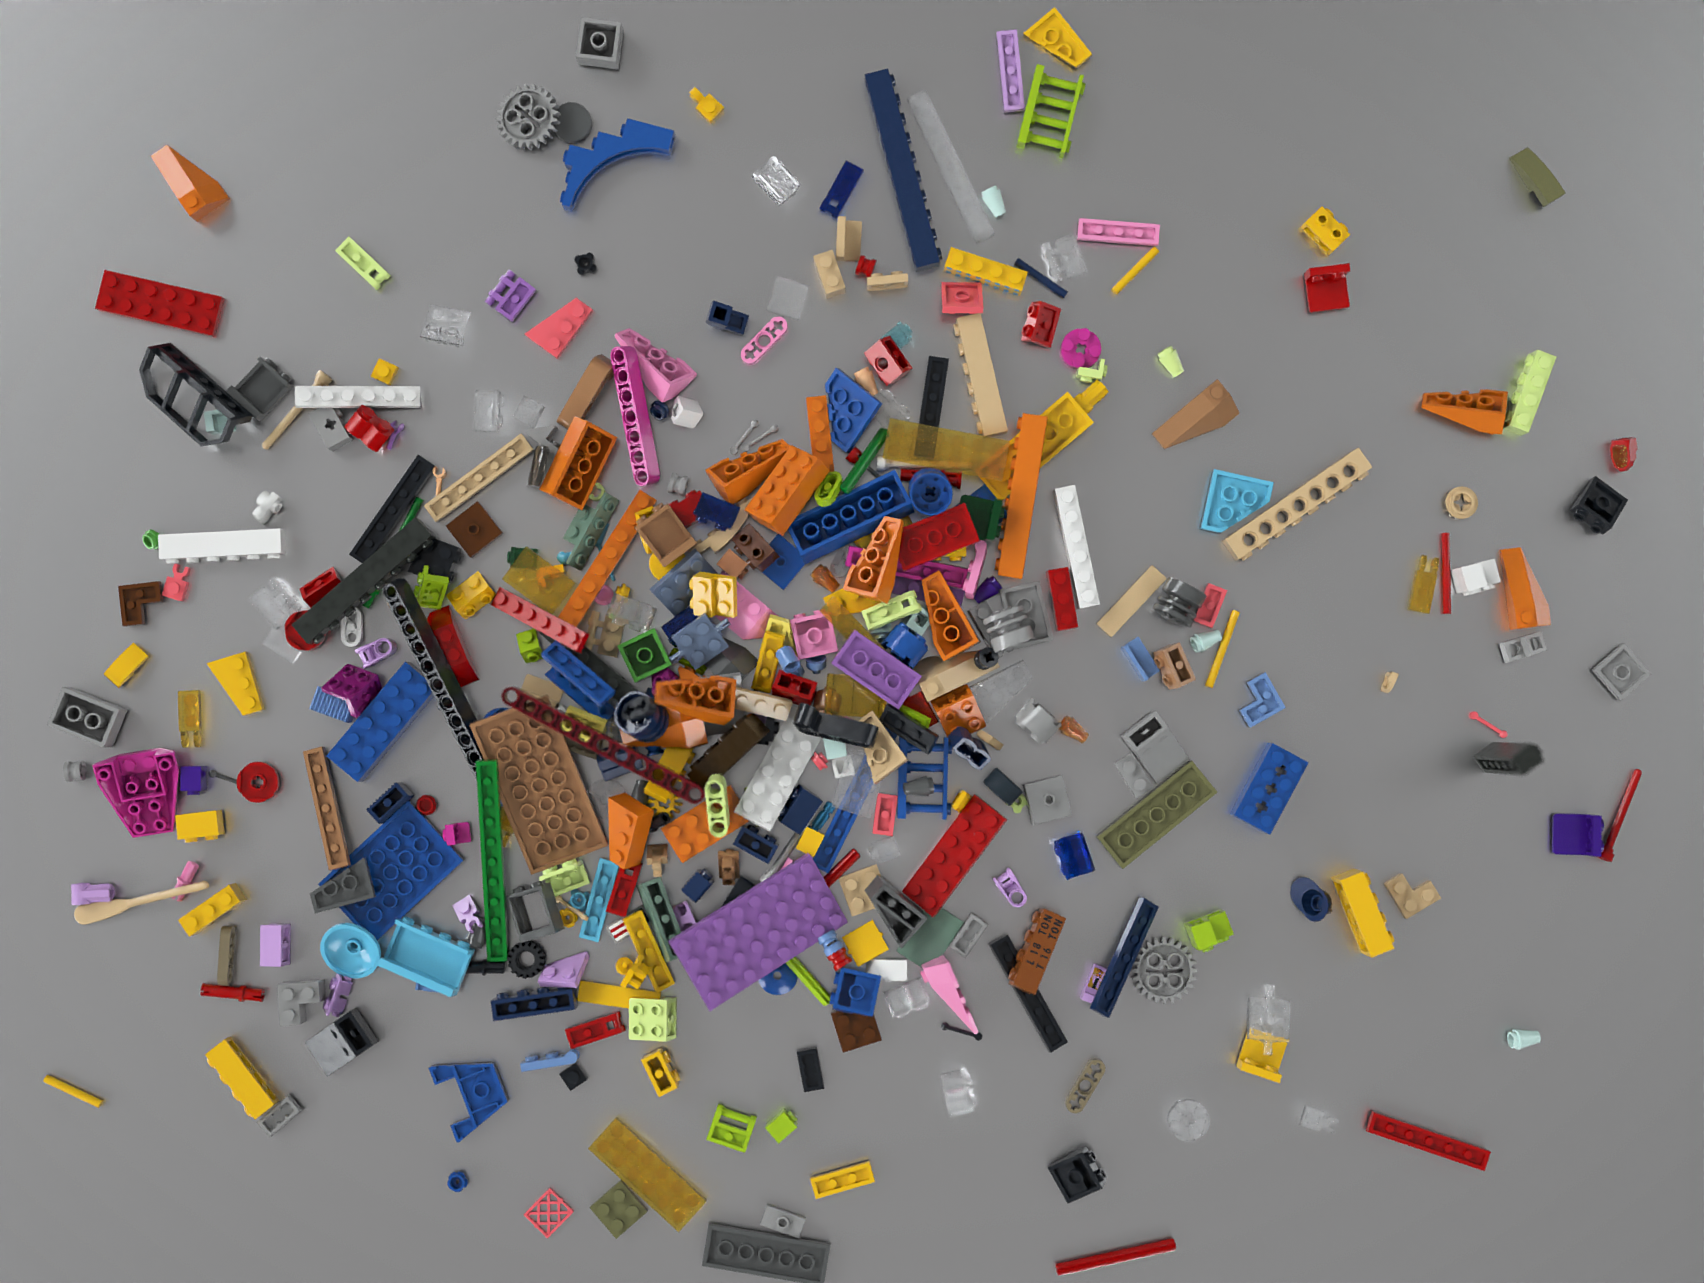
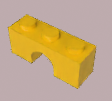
M233 883L217 892L178 919L189 937L194 936L213 924L214 920L245 902L247 898L239 886Z

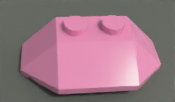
M724 571L720 573L721 575H728ZM737 582V616L730 618L715 615V617L720 621L727 618L731 624L728 628L743 640L763 638L770 614L778 615Z

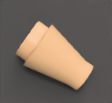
M868 366L854 373L856 377L854 380L872 395L879 393L873 372Z

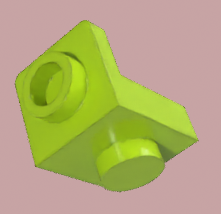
M533 628L516 634L520 654L525 663L543 659L541 656L543 650L541 649L536 629Z

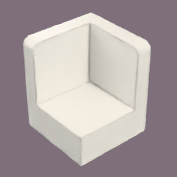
M677 396L669 408L673 424L695 428L703 416L702 409L697 400Z

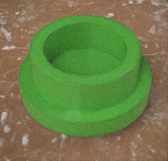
M152 529L147 530L142 536L144 545L148 549L159 548L158 535L160 534Z

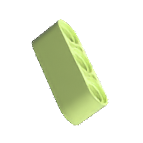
M713 774L709 777L705 786L709 831L715 837H723L730 825L726 780L722 775ZM711 783H717L720 789H714ZM713 803L721 804L722 808L714 807ZM720 822L724 825V827L719 828L715 825V823Z

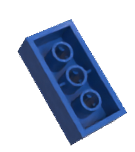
M1267 743L1230 815L1270 835L1309 762L1274 743ZM1276 767H1282V768H1281V770H1282V773H1281V774L1276 775V774H1277V771H1275V768H1276ZM1272 784V792L1267 793L1266 785ZM1257 803H1263L1262 810L1257 811Z

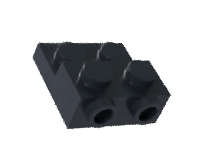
M1595 476L1590 480L1584 492L1578 496L1570 511L1574 513L1575 519L1589 524L1590 529L1594 533H1601L1603 535L1612 529L1628 499Z
M434 538L432 540L433 544L428 549H422L417 553L418 557L411 562L408 572L418 575L419 572L423 571L424 565L429 566L428 574L449 577V583H452L455 572H453L454 567L460 563L462 558L461 548Z
M1086 1146L1069 1153L1067 1157L1048 1166L1067 1204L1103 1189L1106 1183L1105 1171L1097 1167L1095 1153L1092 1150H1088Z

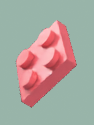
M941 282L942 313H983L982 282Z

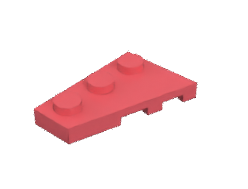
M575 298L524 335L558 359L592 314L593 309L578 298Z

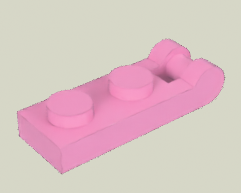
M983 540L975 543V560L970 561L968 572H971L969 579H965L963 585L966 598L974 600L987 555V544Z

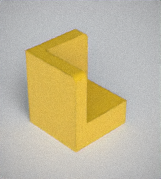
M806 827L796 849L806 854L809 853L814 857L825 834Z

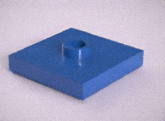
M777 534L769 545L780 557L762 573L784 590L805 564L797 548L780 534Z

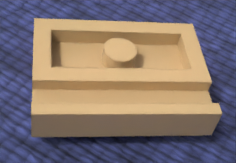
M903 271L891 272V275L885 276L882 273L871 274V277H867L868 291L908 287V273L903 274Z

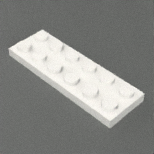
M794 706L791 708L787 720L782 724L734 810V813L769 832L821 740L820 737L798 731L794 726L793 721L798 709Z

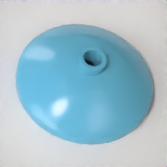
M341 923L334 925L326 931L321 940L320 950L323 960L330 969L341 976L350 978L366 977L377 968L379 958H381V950L376 938L368 930L356 924Z

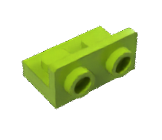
M424 565L423 571L418 573L417 584L419 585L414 586L413 593L420 607L440 610L449 584V577L428 574L429 566Z

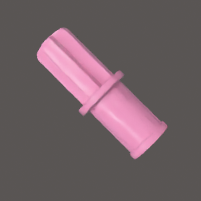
M193 861L187 862L181 876L177 877L178 882L175 888L193 884L192 880L199 868L197 863ZM185 894L179 895L176 901H183Z

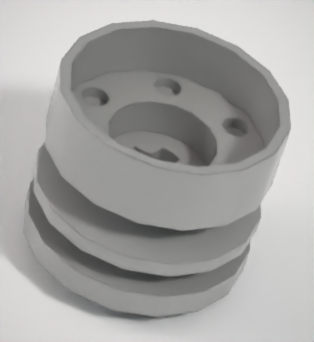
M1023 605L1001 609L983 620L984 625L994 623V627L986 631L987 633L997 632L998 636L990 640L995 653L1035 638L1030 625L1022 627L1020 625V622L1024 621L1027 615L1020 617L1016 615L1024 611Z

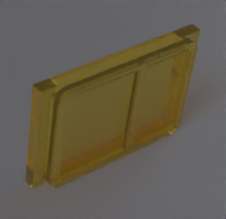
M827 673L825 714L864 717L873 711L878 718L881 717L886 707L884 699L849 675Z

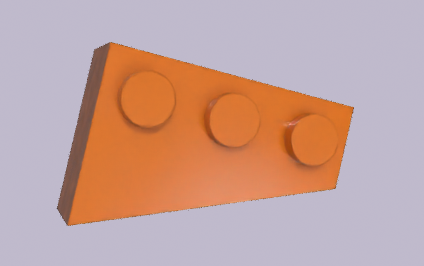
M625 792L608 797L610 861L625 870L641 864L654 810Z

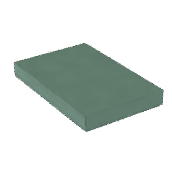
M943 908L940 909L935 917L922 910L928 919L902 949L898 947L896 950L921 968L922 964L944 954L964 923Z

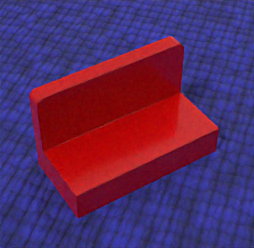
M331 567L299 588L303 600L312 608L341 582L338 571Z

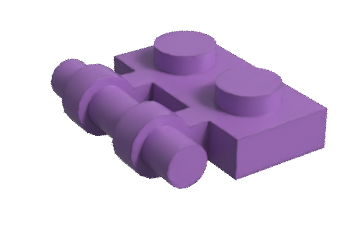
M508 270L505 275L500 277V282L495 289L490 290L485 302L492 306L495 301H498L499 304L495 310L513 322L537 290L520 277L515 283L511 280L516 274ZM508 286L510 290L502 297L500 294Z

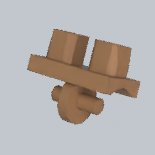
M732 849L718 851L719 878H722L723 885H735V879L740 878L739 851Z

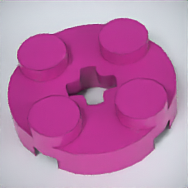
M1075 329L1064 337L1060 354L1063 361L1071 368H1090L1097 362L1101 354V343L1098 337L1088 329ZM1078 344L1086 347L1084 349L1085 354L1076 352Z

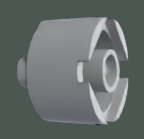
M1031 698L1016 715V724L1024 731L1028 728L1032 732L1031 737L1039 744L1042 742L1047 743L1062 724L1060 721L1056 724L1055 717L1041 704L1037 703L1034 705L1035 700Z

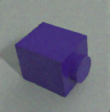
M180 766V791H187V795H200V791L207 790V766Z

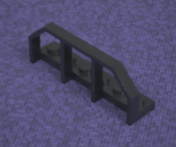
M172 343L147 347L139 368L146 398L201 447L228 442L236 425L251 421L253 415ZM155 354L175 372L164 400L156 394L150 371ZM183 379L200 393L189 422L172 408ZM207 401L228 418L220 439L207 440L196 430Z

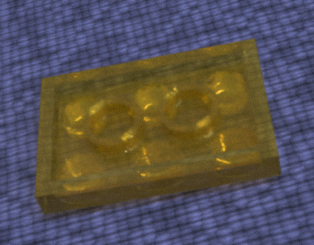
M527 546L502 578V580L552 615L576 584L575 581Z

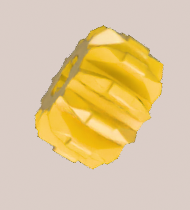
M677 795L670 800L671 803L668 804V808L661 806L660 801L656 799H648V803H654L655 805L650 807V809H657L654 816L661 812H666L670 819L674 818L672 810L677 814L680 813V810L675 806L683 805V802H676V799L680 798Z

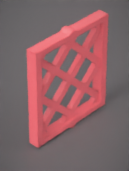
M549 1188L524 1213V1216L548 1239L574 1210L563 1201V1198H560ZM550 1194H553L557 1201H550ZM547 1195V1201H541ZM540 1204H547V1211H540ZM550 1204H557V1211H550ZM560 1204H563L568 1211H560ZM537 1205V1211L530 1212ZM541 1214H547V1222H540ZM550 1214H557L558 1221L550 1222ZM560 1214H567V1215L560 1221ZM530 1215H537V1222ZM540 1225H547V1232ZM550 1225H556V1226L550 1231Z

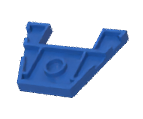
M494 1062L433 1065L429 1067L435 1085L452 1078L456 1079L470 1115L469 1118L450 1125L457 1143L509 1101Z

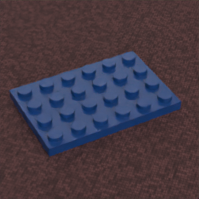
M409 800L349 855L350 866L331 871L318 885L322 886L366 857L376 897L339 908L354 924L368 930L378 941L395 925L396 919L403 918L457 868L464 859L451 845L447 846V841L444 842L443 836Z

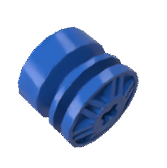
M924 468L916 472L910 479L908 486L909 497L914 508L920 513L929 516L938 515L951 504L953 497L952 486L947 476L940 470ZM927 486L933 487L934 492L932 494L926 491Z

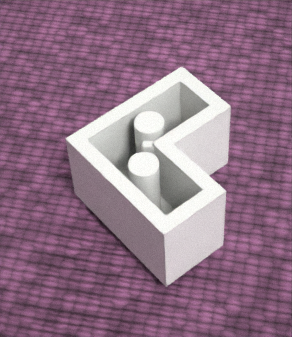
M1495 558L1450 570L1456 594L1463 592L1464 596L1482 592L1481 588H1483V591L1495 588V584L1501 582Z

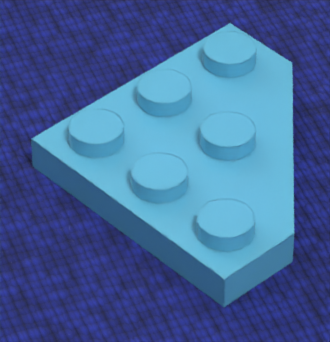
M1214 469L1200 529L1222 533L1270 502L1274 482Z

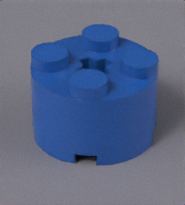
M900 622L884 639L881 646L885 650L889 648L891 655L908 667L910 666L911 669H914L928 651V646L925 644L926 640L919 634L913 635L909 632L910 628Z

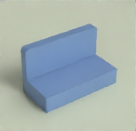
M1139 637L1121 647L1142 682L1147 681L1148 678L1160 671Z

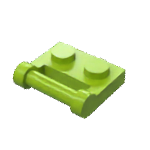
M718 1104L706 1140L745 1153L757 1116L751 1115L750 1117ZM722 1115L748 1124L747 1129L719 1121L720 1116Z

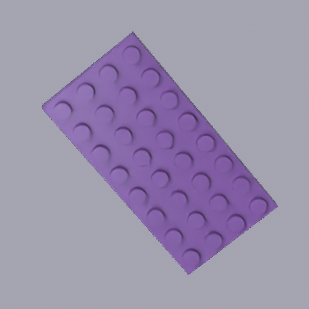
M807 853L668 942L707 1009L711 1011L817 943L818 938L832 929L836 931L848 923L811 855Z

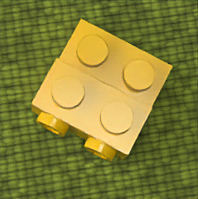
M699 572L692 576L693 578L689 582V588L693 590L690 608L694 610V615L701 616L703 613H706L710 618L715 615L730 618L737 616V577Z

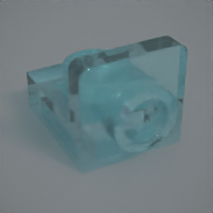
M899 321L894 328L880 339L890 335L898 348L901 349L912 340L911 334L913 332L906 323L903 325Z

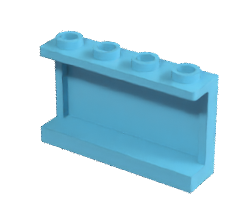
M404 916L401 919H396L395 924L397 926L384 957L379 958L377 966L448 997L456 996L475 949L470 948V944L465 941L459 940L456 942L452 940V936L449 934L433 932V928L430 926L414 924L415 920Z

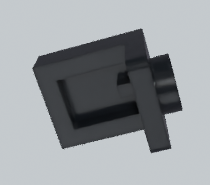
M767 717L766 727L770 732L757 744L768 745L769 741H774V735L779 732L780 722H776L777 719Z

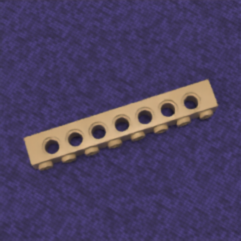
M1359 447L1222 540L1223 544L1235 561L1240 558L1242 561L1253 555L1251 552L1256 547L1259 550L1270 543L1268 541L1269 538L1281 536L1286 532L1285 527L1290 524L1295 526L1303 520L1301 516L1306 513L1311 515L1317 511L1320 503L1324 501L1327 504L1336 498L1334 495L1339 490L1344 492L1352 487L1351 482L1357 478L1360 481L1368 476V470L1372 468L1371 464ZM1344 467H1349L1352 470L1351 477L1344 474ZM1328 478H1332L1335 481L1334 488H1330L1327 485ZM1312 489L1319 493L1317 500L1313 499L1310 495ZM1295 501L1301 502V511H1297L1294 508ZM1278 512L1285 514L1286 520L1284 523L1278 521ZM1261 524L1268 525V534H1264L1261 532ZM1245 535L1252 537L1253 543L1251 546L1244 543Z

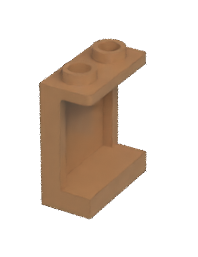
M661 502L652 509L654 513L649 517L643 515L635 521L637 525L634 528L658 558L662 566L665 567L697 544V542L669 504L663 505Z

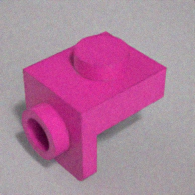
M469 822L445 825V829L442 831L444 842L447 841V846L472 841Z

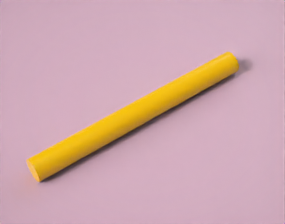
M1232 610L1205 684L1209 688L1214 686L1239 617V611Z

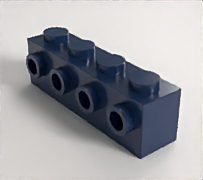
M549 987L537 988V992L529 993V989L517 991L516 995H509V992L496 994L497 997L491 1000L493 1021L575 1010L578 1007L576 988L557 987L558 989L550 990Z

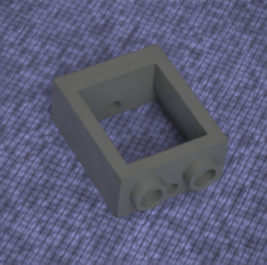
M542 881L530 884L531 888L528 889L521 886L512 889L513 893L506 896L520 943L554 934L565 929L550 882L542 884ZM540 891L550 925L532 930L522 896Z

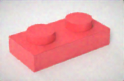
M1207 583L1204 594L1207 597L1200 609L1197 608L1195 613L1197 616L1193 618V621L1213 628L1228 590Z
M877 794L872 834L893 836L898 795Z

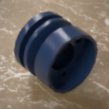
M638 691L628 693L621 698L615 709V722L618 728L640 742H654L662 737L669 724V714L666 708L657 704V709L652 716L637 722L625 720L622 717V709L627 702L642 696L650 697Z

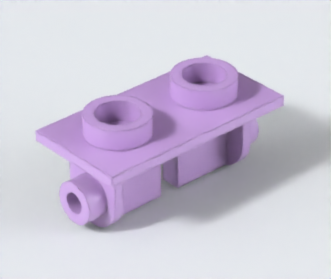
M337 973L335 978L332 977L329 989H331L329 997H326L323 1002V1009L327 1016L330 1015V1012L335 1017H340V1014H343L347 999L340 998V995H349L353 984L352 978L347 976L342 978Z

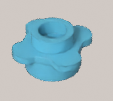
M578 889L572 890V896L568 904L576 909H580V911H585L590 893L580 892Z

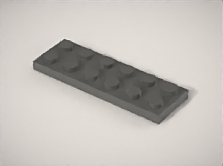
M709 1223L702 1266L799 1283H824L830 1243Z

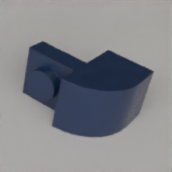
M713 300L706 323L720 330L724 329L743 335L749 315L732 310V306Z

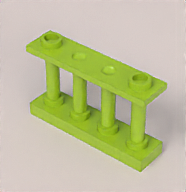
M1037 64L1016 147L1024 149L1025 144L1030 142L1061 149L1059 158H1063L1065 152L1069 153L1072 141L1068 140L1079 94L1083 95L1086 85V83L1082 82L1084 75H1080L1078 82L1075 83L1046 76L1047 73H1043L1045 66ZM1048 84L1075 91L1073 102L1042 95L1041 92H1038L1040 85ZM1039 103L1071 110L1068 122L1037 114L1034 111L1035 104L1039 105ZM1036 122L1065 129L1063 141L1032 134L1033 131H1029L1030 123L1035 124Z

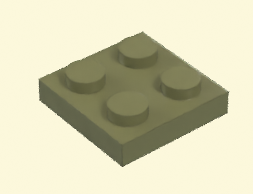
M622 1179L590 1206L593 1213L616 1239L648 1211Z

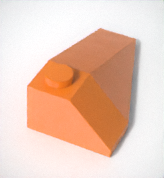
M166 145L151 155V158L189 216L197 222L230 199L219 182L170 146Z
M781 439L759 447L756 452L750 454L743 452L740 454L741 457L731 461L729 458L723 459L705 471L720 496L732 506L747 497L774 470L790 448V445Z
M887 516L883 518L871 536V542L866 549L863 548L860 553L861 557L849 569L843 590L888 604L895 583L903 520Z
M1521 547L1501 549L1500 558L1510 630L1551 625L1548 602Z
M940 570L921 580L933 643L942 660L946 661L980 643L978 635Z

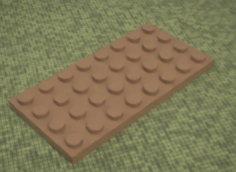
M548 694L539 697V699L552 705ZM532 700L526 702V709L531 712L534 711L535 703ZM513 708L470 723L483 759L498 760L500 800L531 875L608 846L564 735ZM546 710L544 718L547 721H552L554 718L553 712Z

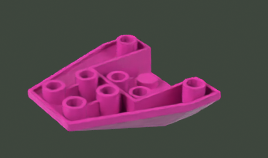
M154 748L123 753L92 765L97 785L133 838L174 831L179 781V766L175 751Z

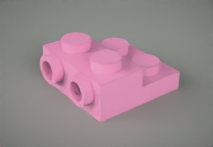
M825 609L813 611L814 615L806 616L805 613L794 615V619L790 620L798 660L838 652L830 611L826 612Z

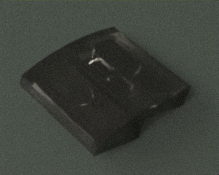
M539 445L535 447L526 487L540 488L550 451L548 446Z

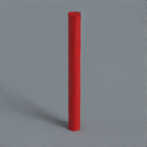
M1441 533L1443 614H1451L1450 533Z

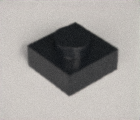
M575 1062L559 1074L570 1091L588 1079L578 1062Z

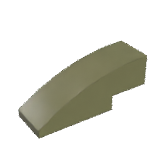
M1528 147L1509 158L1530 192L1534 191L1543 207L1566 194L1548 167Z

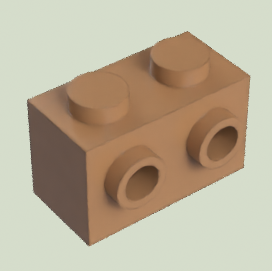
M1180 642L1167 645L1153 652L1154 662L1163 675V683L1169 690L1180 688L1196 680Z

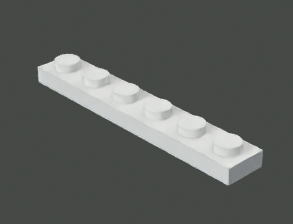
M295 386V408H359L361 405L369 408H420V386Z

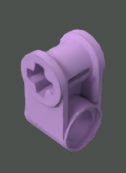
M380 638L356 649L355 652L359 654L364 664L362 666L363 669H367L394 655L397 651V643L393 639ZM384 642L389 644V650L386 653L382 650Z
M1007 868L1005 873L992 879L1012 906L1021 907L1027 901L1026 893L1011 869ZM1020 892L1023 895L1020 903L1012 901L1013 893Z

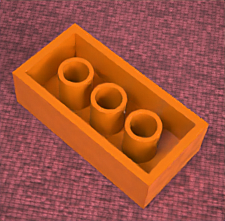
M574 416L539 490L570 506L583 510L617 437L584 419Z
M791 445L744 510L757 523L783 536L830 470L819 458Z
M732 784L727 787L730 825L723 837H715L709 831L706 800L661 828L681 863H684L749 822V820L734 813L741 799ZM713 803L714 807L722 808L721 804ZM720 822L715 823V825L719 828L724 827V825Z

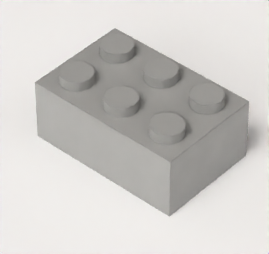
M62 687L47 725L103 748H108L114 745L127 709L72 687Z

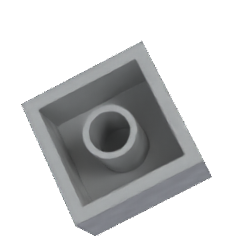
M581 17L576 50L578 64L619 69L624 32L622 23Z

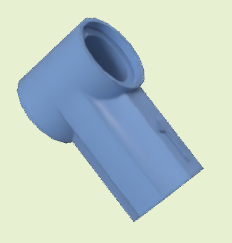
M784 646L778 649L775 655L783 671L802 677L805 671L791 646Z

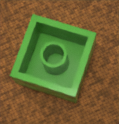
M655 628L617 646L635 683H639L667 667L674 666Z

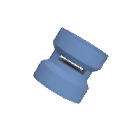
M834 929L818 938V943L823 945L826 956L844 947L842 942L837 939V933ZM832 941L835 942V943L831 944L830 946H827V944L831 943Z

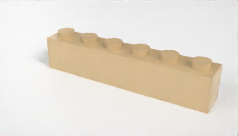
M981 313L959 317L956 319V324L953 325L955 336L960 338L958 350L960 356L964 355L965 363L962 364L964 375H968L970 383H967L969 395L973 394L974 402L971 405L973 414L978 415L979 422H976L978 434H982L983 439L1006 434L1008 431Z

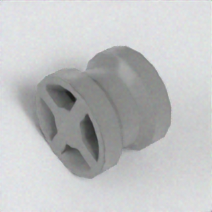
M672 473L668 493L677 492L680 496H684L689 477H680L676 473Z
M65 762L63 766L65 780L67 782L74 779L84 781L87 776L85 762Z

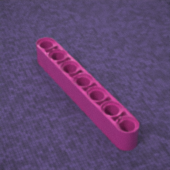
M632 346L615 347L611 350L610 358L633 477L639 486L655 484L660 479V471L637 352Z

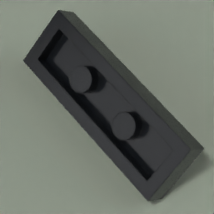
M891 704L886 705L879 718L884 727L926 754L931 753L939 738V735Z

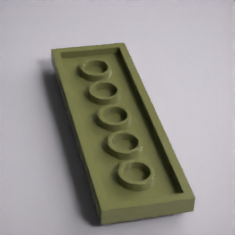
M1191 760L1106 828L1097 838L1118 865L1124 869L1218 792Z

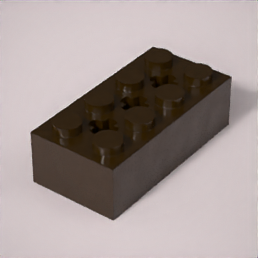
M754 713L749 717L745 714L713 746L708 748L703 753V756L689 767L691 771L687 776L705 789L711 775L720 774L723 776L770 730Z

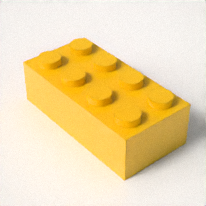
M1353 868L1331 877L1361 953L1372 958L1394 949L1392 944L1395 942L1394 937L1386 929L1385 923H1387L1384 913L1378 909L1377 904H1379V900L1376 894L1371 892L1369 887L1371 880L1368 874Z

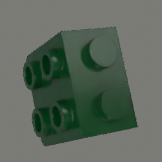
M962 495L959 505L966 504L979 539L993 543L995 538L1000 536L1001 526H998L999 518L1004 517L1006 507L1002 506L1003 500L994 499L992 501Z

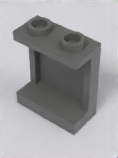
M259 356L257 358L259 362L235 387L231 385L226 392L249 411L256 420L261 422L294 386L290 383L291 378L283 371L279 373L275 369L277 365L268 357L264 359Z

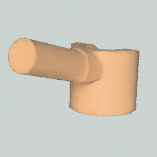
M437 467L433 468V474L436 477V496L441 493L442 479L447 475L444 467L440 475H437Z

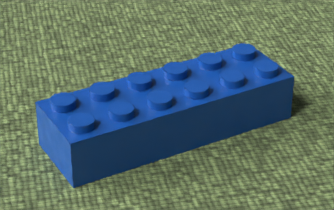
M893 470L853 489L849 494L844 493L838 496L830 506H817L798 515L788 528V531L804 564H807L874 532L885 516L902 519L914 513V508L896 471Z
M405 661L326 755L356 782H363L434 697L422 671L411 662Z

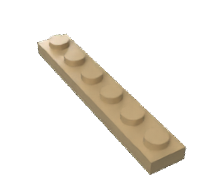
M519 434L426 503L424 507L434 521L439 522L532 453L534 449L523 434Z

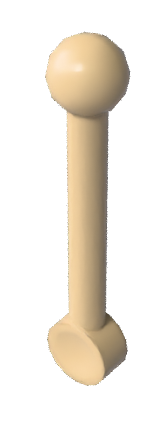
M560 895L555 897L557 903H561L583 920H588L589 917L565 902Z

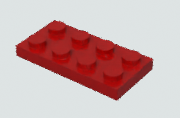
M960 504L938 515L930 516L902 528L898 558L904 572L980 542L966 504Z

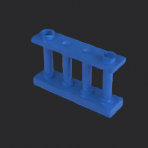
M557 640L541 653L542 658L553 666L545 673V676L586 712L608 721L615 715V708L607 702L615 695V690Z
M899 736V748L906 757L907 753H911V751H921ZM943 737V744L936 743L932 749V752H943V764H922L907 761L898 768V819H906V814H910V812L942 813L943 820H947V815H951V803H947L948 754H952L951 742H948L947 737ZM911 771L943 772V784H934V792H942V805L910 804V802H906L903 783L907 782V773H911Z

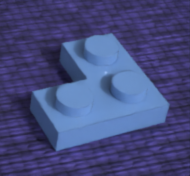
M1266 672L1247 682L1256 701L1239 711L1248 727L1251 728L1286 708Z

